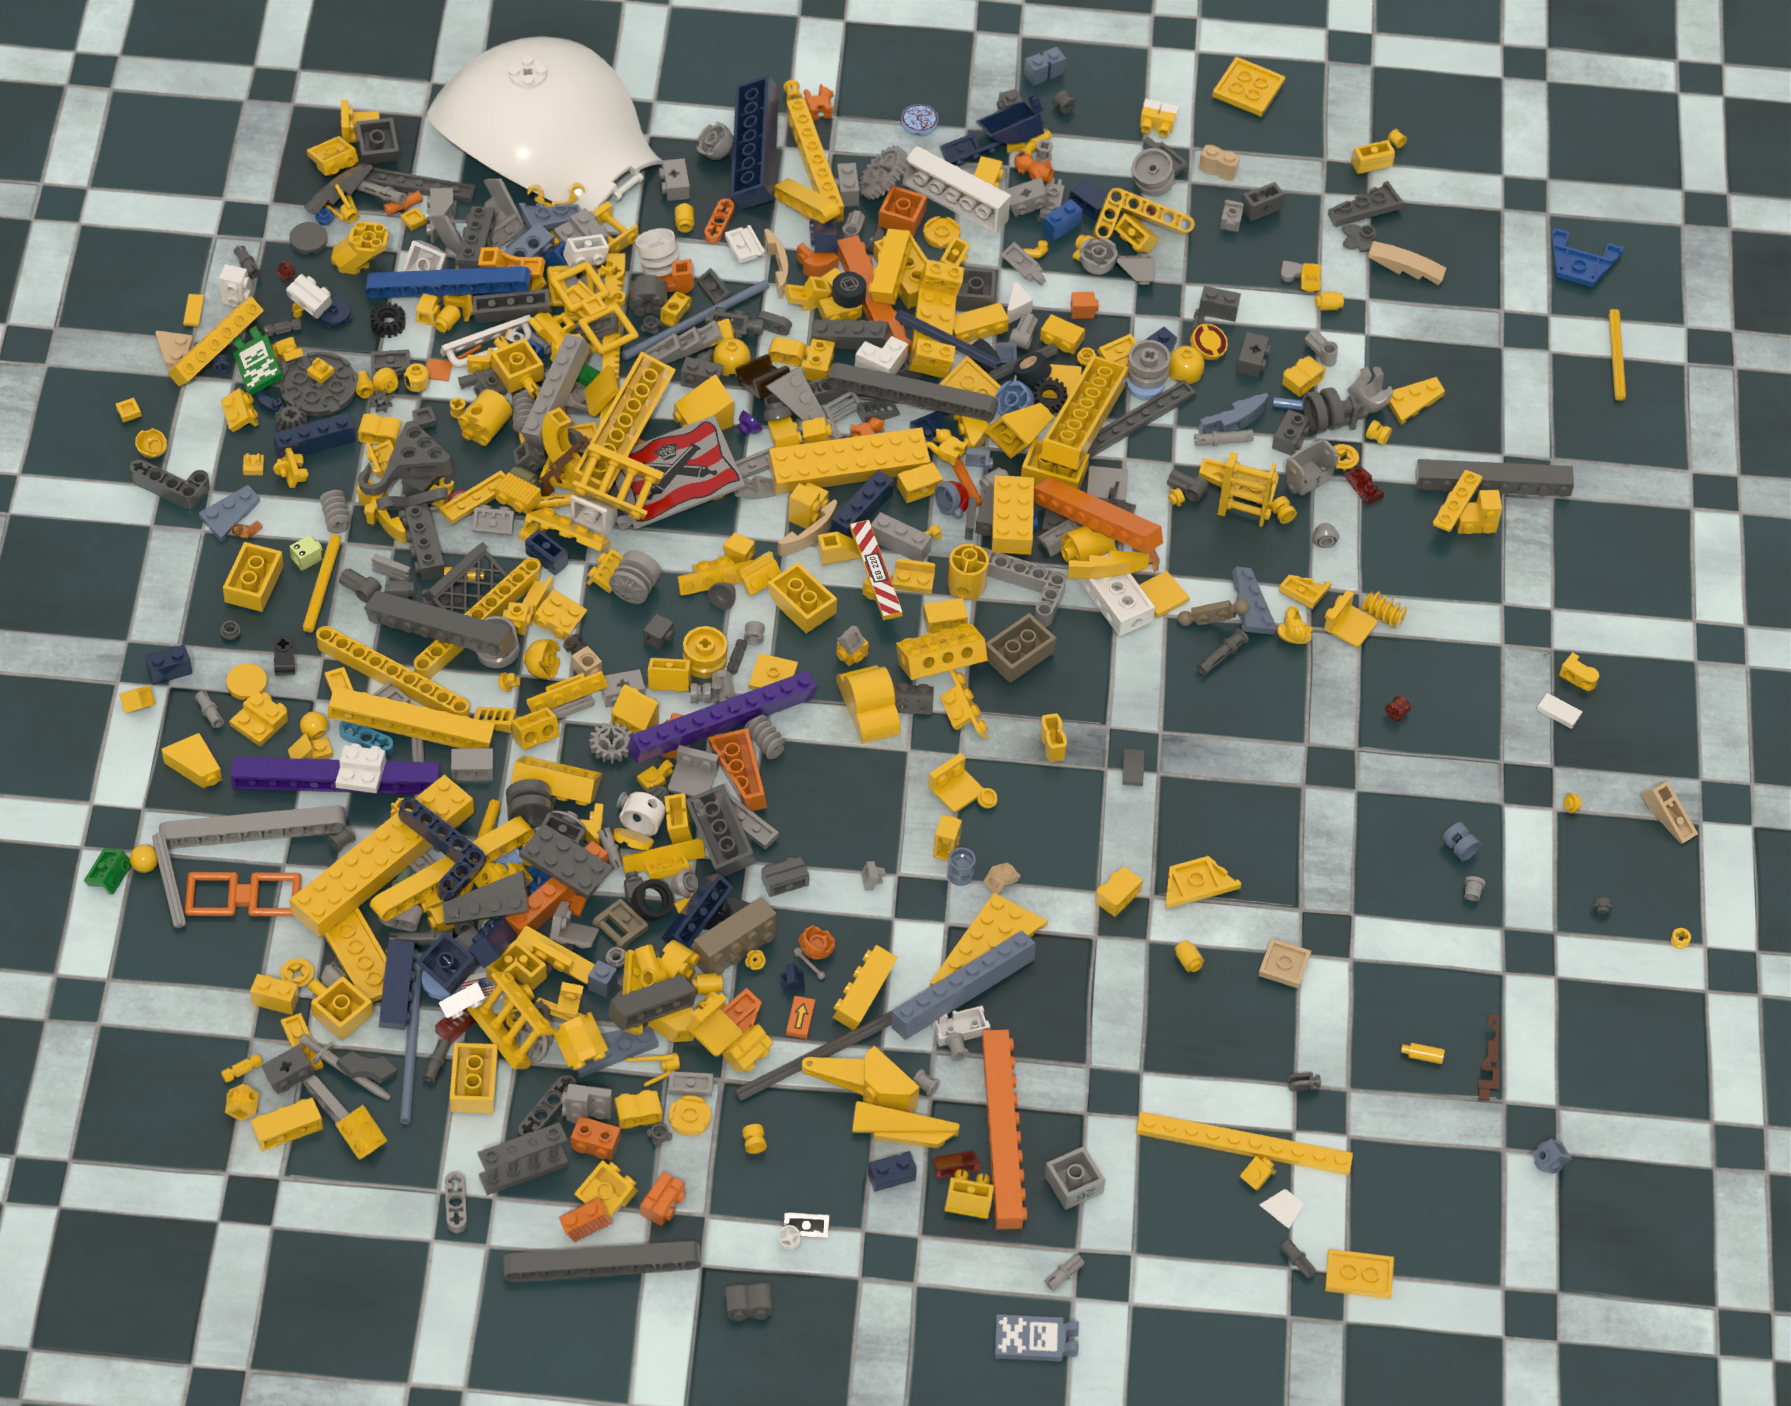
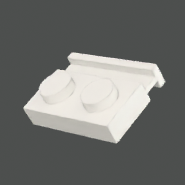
M750 225L744 229L741 227L725 232V239L739 264L757 259L758 256H765V251Z

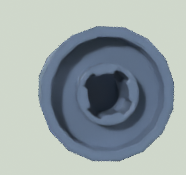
M1462 822L1452 825L1442 837L1443 842L1450 849H1453L1454 854L1461 861L1471 858L1481 847L1480 841L1473 834H1470L1469 829Z
M956 848L949 855L948 879L951 883L958 886L967 885L974 878L976 858L975 854L968 848Z

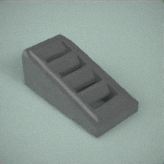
M877 400L857 404V414L862 423H868L871 417L886 420L900 415L894 401Z

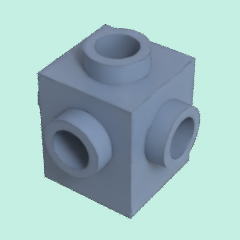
M1555 1139L1541 1143L1538 1149L1532 1153L1535 1158L1536 1167L1540 1171L1551 1174L1561 1171L1563 1166L1572 1159L1563 1142Z

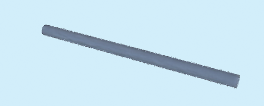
M763 280L622 351V358L626 361L640 354L641 351H646L674 333L678 335L705 321L707 313L710 314L711 310H715L716 307L729 309L769 289L768 282Z
M417 953V960L423 955L422 953ZM416 962L412 963V970H415V979L410 987V990L413 991L412 1003H409L411 1017L410 1024L407 1025L400 1122L402 1124H409L411 1122L422 984L421 976L423 971Z

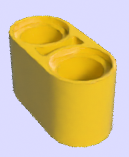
M775 337L771 341L768 355H770L772 362L800 366L802 365L807 346L801 341Z

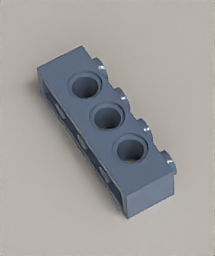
M537 222L504 252L516 257H541L544 253L547 254L553 249L554 237ZM531 245H537L538 247L535 248V249H532V248H530L529 246H531Z

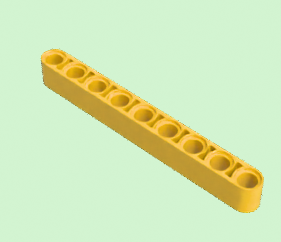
M532 557L524 560L464 615L482 620L487 617L501 616L504 609H508L509 602H517L530 590L535 580L539 581L541 579L540 561ZM435 640L415 658L414 672L430 680L465 647H457L454 644Z
M323 626L317 630V647L321 652L383 685L390 681L394 687H397L411 700L422 706L470 718L469 702L465 698L329 626Z
M518 816L474 840L472 843L485 854L482 868L487 862L492 863L528 842L535 834V831L523 817ZM447 856L375 896L370 902V907L382 921L385 922L393 919L425 901L424 897H429L436 893L441 878L456 863ZM470 859L472 862H478L475 859ZM457 873L459 876H465L462 873Z

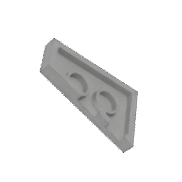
M799 367L765 386L802 422L814 418H827Z

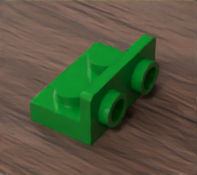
M103 848L85 877L84 882L87 886L104 887L108 894L113 895L131 867L130 859L123 850Z

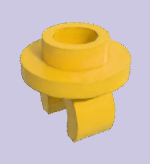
M503 672L499 676L498 685L505 692H511L512 687L520 686V677L515 678L514 673L507 674Z

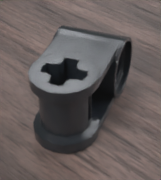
M286 636L278 637L274 641L275 676L295 675L292 641Z

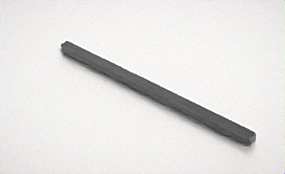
M892 1011L735 1090L736 1096L739 1100H744L801 1071L802 1061L806 1057L827 1058L892 1025Z

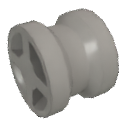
M749 621L745 624L746 633L744 634V640L747 641V644L756 646L763 643L764 624L758 621Z

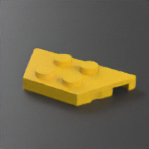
M1209 856L1170 866L1165 908L1169 909L1241 889V882L1238 879L1235 881L1227 875L1228 871L1218 866Z

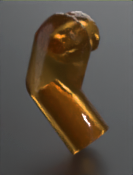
M255 521L250 526L235 524L232 526L231 531L235 536L248 539L263 527L259 521Z

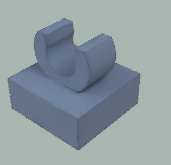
M1015 341L996 343V350L1001 363H1008L1017 359Z

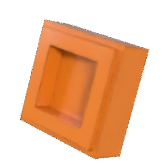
M574 894L570 900L565 902H570L569 910H572V915L581 916L587 899Z

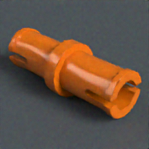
M416 191L407 195L404 204L392 201L383 206L386 214L389 216L402 209L405 211L408 207L423 202L420 192Z

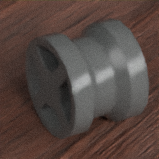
M1064 90L1056 94L1053 104L1059 107L1061 113L1067 114L1073 110L1076 101L1074 98L1069 97V93Z

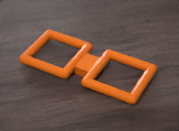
M190 872L187 876L185 914L187 916H233L237 906L249 907L248 914L250 916L295 917L291 913V908H257L259 881H293V897L301 890L302 876L300 873H252L250 884H238V874L235 872ZM196 880L229 881L227 908L193 907Z

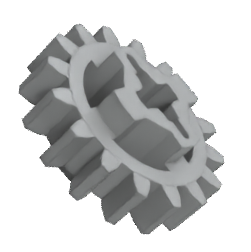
M610 721L608 726L602 723V728L595 727V733L591 732L589 747H591V753H596L597 759L603 757V762H606L607 759H610L611 763H614V759L621 762L622 756L629 757L627 746L632 731H628L627 726L621 728L620 722L613 725L612 721Z

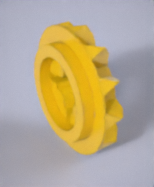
M1346 444L1333 446L1339 455L1336 470L1338 468H1342L1344 471L1348 468L1352 470L1358 464L1359 454L1356 449ZM1346 454V459L1340 461V458Z
M302 958L290 959L280 969L281 980H290L298 984V987H306L309 982H312L314 976L312 964ZM301 970V976L294 978L293 972L298 973Z

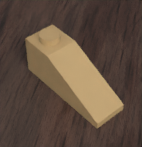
M1668 780L1654 785L1641 794L1650 811L1681 844L1698 834Z

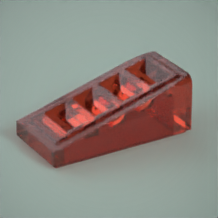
M467 1008L463 1009V1012L466 1011L469 1015H471ZM464 1014L460 1016L465 1020L464 1022L459 1020L458 1017L452 1019L451 1016L448 1018L444 1017L435 1025V1033L452 1045L476 1020L472 1015L468 1018Z

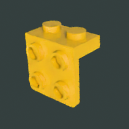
M1347 590L1343 596H1338L1335 606L1327 610L1324 616L1326 619L1324 630L1354 647H1360L1376 627L1378 621L1376 618L1352 606L1354 593Z
M722 993L716 998L711 996L704 1003L705 1007L702 1010L700 1008L696 1009L690 1016L692 1018L691 1022L686 1027L716 1057L742 1035V1030L720 1009L727 1000Z

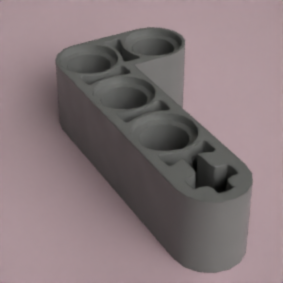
M135 460L130 464L131 480L135 485L185 509L196 508L210 491L209 476L204 470H196L187 480H184L144 460Z

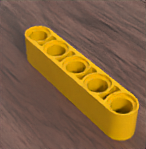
M790 178L775 185L774 197L776 200L822 224L840 215V209L836 202Z

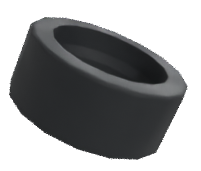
M650 879L634 889L631 896V904L633 910L642 919L655 921L670 912L674 898L667 884L661 880ZM651 888L659 893L662 899V908L659 911L653 912L644 905L642 900L644 890Z

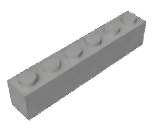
M565 335L521 431L525 440L545 448L542 439L543 420L548 412L558 407L563 410L590 351L583 338Z

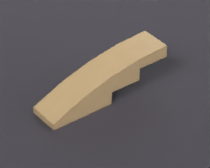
M1375 241L1372 242L1367 256L1397 274L1404 271L1418 280L1423 276L1437 285L1442 282L1446 267L1426 257L1393 245Z

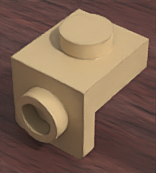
M1003 863L991 867L984 879V884L994 893L1000 894L1005 885L1018 882L1021 875L1012 865Z

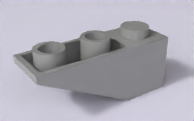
M430 188V196H427V207H430V210H427V221H430V224L426 225L427 236L431 238V243L436 241L439 234L430 217L448 216L450 220L454 215L453 188Z

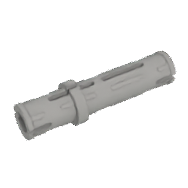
M362 180L356 188L358 191L381 197L387 202L393 201L404 204L407 199L405 193L396 191L392 187H383Z
M1253 430L1218 433L1217 431H1211V433L1195 434L1194 439L1202 440L1194 441L1195 446L1211 444L1212 446H1218V444L1253 442L1254 436H1246L1253 435Z

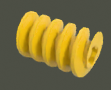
M1373 591L1370 592L1362 605V611H1368L1369 615H1375V618L1378 620L1382 618L1383 623L1389 622L1390 627L1395 626V629H1397L1406 616L1407 607L1400 610L1401 603L1393 606L1394 599L1386 602L1387 595L1379 598L1380 591L1375 595Z

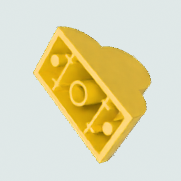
M874 665L836 676V682L862 744L901 734L899 715L895 706L894 688L886 667Z

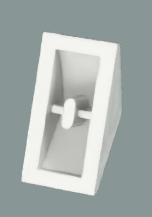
M1018 282L1013 283L1007 316L1009 323L1021 318L1022 315L1032 312L1033 299Z

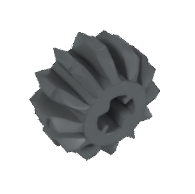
M287 404L286 408L280 407L279 412L275 414V426L279 431L308 424V415L303 407L297 408L296 404L293 406Z

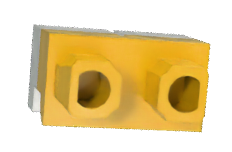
M1145 99L1140 121L1141 132L1149 134L1151 130H1156L1160 137L1167 138L1169 134H1172L1174 125L1177 122L1179 106L1163 103L1161 108V102Z

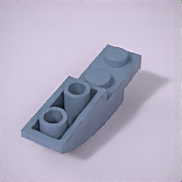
M1264 393L1248 399L1238 400L1232 403L1230 411H1223L1220 414L1200 419L1199 434L1211 433V431L1230 432L1242 430L1255 421L1266 409L1268 394Z

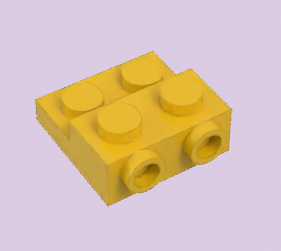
M340 136L306 150L308 157L317 164L318 170L325 176L336 174L339 170L352 167L355 163L359 162L356 149Z
M553 589L536 611L532 622L536 623L538 627L546 629L556 638L567 642L586 614L587 609Z
M255 691L243 702V709L229 723L231 727L261 747L288 722L287 709L282 703L275 704L272 702V698L266 692L261 694Z
M602 1160L574 1194L585 1204L599 1198L607 1207L612 1218L621 1206L625 1207L638 1190L634 1187L637 1183L628 1175L623 1178L618 1174L621 1170L612 1162L608 1165Z

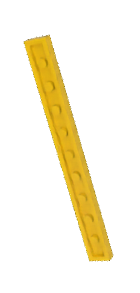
M1141 1111L1136 1134L1251 1157L1257 1156L1261 1159L1266 1157L1272 1161L1348 1176L1353 1156L1351 1152Z

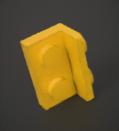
M612 548L607 553L602 552L596 560L598 562L597 567L593 566L587 574L589 579L586 584L590 585L592 582H595L610 593L612 589L609 579L614 570L619 566L623 556Z
M897 558L893 578L894 589L932 594L936 564L927 561L921 562Z

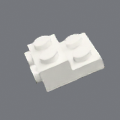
M356 743L350 746L344 745L339 761L340 769L335 782L336 788L377 793L386 764L385 750L378 746H372L370 749L362 748L361 745Z
M476 982L440 1001L439 1004L447 1018L451 1016L452 1019H455L464 1014L463 1009L469 1006L474 1009L483 1004L482 999L485 998V995L479 983Z

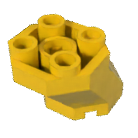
M357 222L355 227L351 228L350 235L334 246L331 263L337 266L340 273L356 275L360 272V269L369 268L370 261L387 249L389 233L385 230V226L374 222Z
M591 1012L587 1013L588 1018H584L581 1015L560 1024V1030L558 1031L555 1027L552 1028L555 1031L553 1036L568 1068L573 1067L574 1071L586 1066L585 1061L593 1059L596 1062L605 1058V1052L608 1051Z

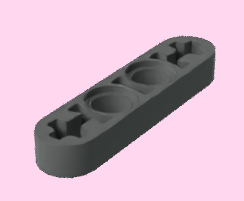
M563 1075L553 1084L518 1127L519 1137L526 1135L524 1130L528 1131L531 1127L532 1132L547 1127L563 1108V1094L561 1092H567L568 1089L567 1086L563 1090V1084L577 1085L576 1079L573 1076ZM551 1097H557L560 1099V1102L552 1105L548 1100ZM543 1112L547 1117L544 1120H538L535 1118V1115Z

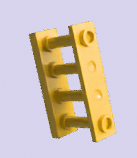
M606 201L592 211L599 225L609 223L621 233L615 239L608 235V253H618L628 245L636 242L638 225L635 224L627 229L614 219L611 203ZM557 237L554 238L553 248L560 242ZM599 264V265H592V267H593V269L595 270V269H596L598 266H600L601 264ZM580 272V276H586L585 272Z
M590 442L586 451L590 458L581 481L577 482L574 480L571 489L577 495H587L629 513V516L634 519L640 520L641 518L644 520L648 512L642 509L651 486L655 483L659 485L664 472ZM602 460L607 463L608 468L599 489L596 490L587 485L597 461ZM621 468L627 474L618 496L615 498L606 494L615 469ZM639 476L644 478L645 483L634 506L624 502L633 478Z
M1230 452L1225 466L1217 515L1225 517L1227 509H1236L1261 516L1259 526L1263 527L1265 520L1269 521L1272 509H1269L1272 486L1276 483L1278 472H1275L1276 464L1272 463L1270 472L1241 465L1240 462H1237L1238 453ZM1237 472L1266 479L1267 483L1263 484L1238 477ZM1235 485L1263 491L1265 495L1261 496L1236 489ZM1233 497H1238L1245 500L1263 504L1262 508H1258L1255 506L1234 501Z
M493 972L491 976L498 983L483 1004L474 1009L469 1006L467 1010L490 1040L498 1045V1050L514 1070L528 1069L532 1064V1061L527 1056L531 1046L539 1036L553 1035L555 1031L550 1026L549 1021L541 1015L514 981V977L510 973ZM504 991L509 1000L496 1017L491 1007ZM516 1006L521 1015L508 1032L503 1026V1022ZM528 1022L533 1030L520 1047L515 1041V1037L524 1024Z

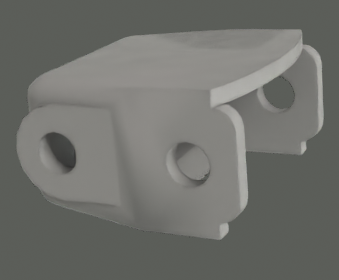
M1321 439L1311 443L1287 459L1285 468L1287 486L1292 493H1298L1301 496L1305 495L1331 479L1337 466L1339 455L1327 440Z

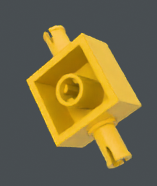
M500 336L501 340L499 337L496 338L494 344L498 349L491 352V367L509 394L525 388L531 398H535L534 394L537 397L540 388L536 382L544 379V365L526 338L509 344L504 336Z

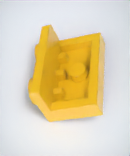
M240 388L221 399L227 424L232 432L237 431L248 423L255 427L259 425L257 420L258 414L252 404L254 402L252 396Z
M391 440L385 441L373 448L369 442L366 443L368 451L365 453L370 462L373 461L372 470L375 476H380L381 479L384 476L388 460L394 450Z
M364 1105L335 1124L358 1159H362L387 1141Z

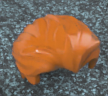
M812 925L807 927L800 935L799 944L804 955L814 960H820L828 957L834 951L835 938L832 937L829 931H822L819 927Z

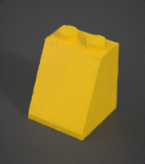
M713 375L674 403L673 418L681 427L715 415L721 431L732 427L734 424V401L716 375Z
M1038 403L1004 414L987 427L984 432L1011 459L1026 448L1054 416L1042 403Z

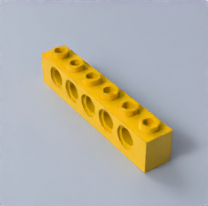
M252 296L243 300L167 371V374L179 387L189 382L264 310Z

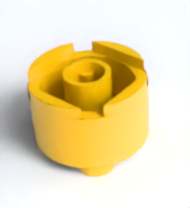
M672 940L662 950L665 952L663 957L657 958L659 967L665 970L667 979L682 974L690 982L696 973L693 969L701 956L680 942Z

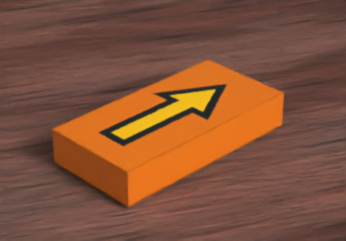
M794 996L786 1030L787 1036L807 1039L815 1007V999Z

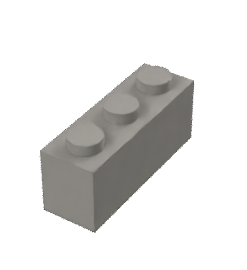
M881 512L871 524L877 543L914 561L923 562L931 551L932 536Z

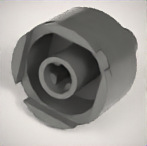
M649 274L638 276L634 282L632 279L629 284V306L634 311V314L637 316H643L645 313L661 315V308L668 302V284L666 280L663 279L661 281L658 276Z

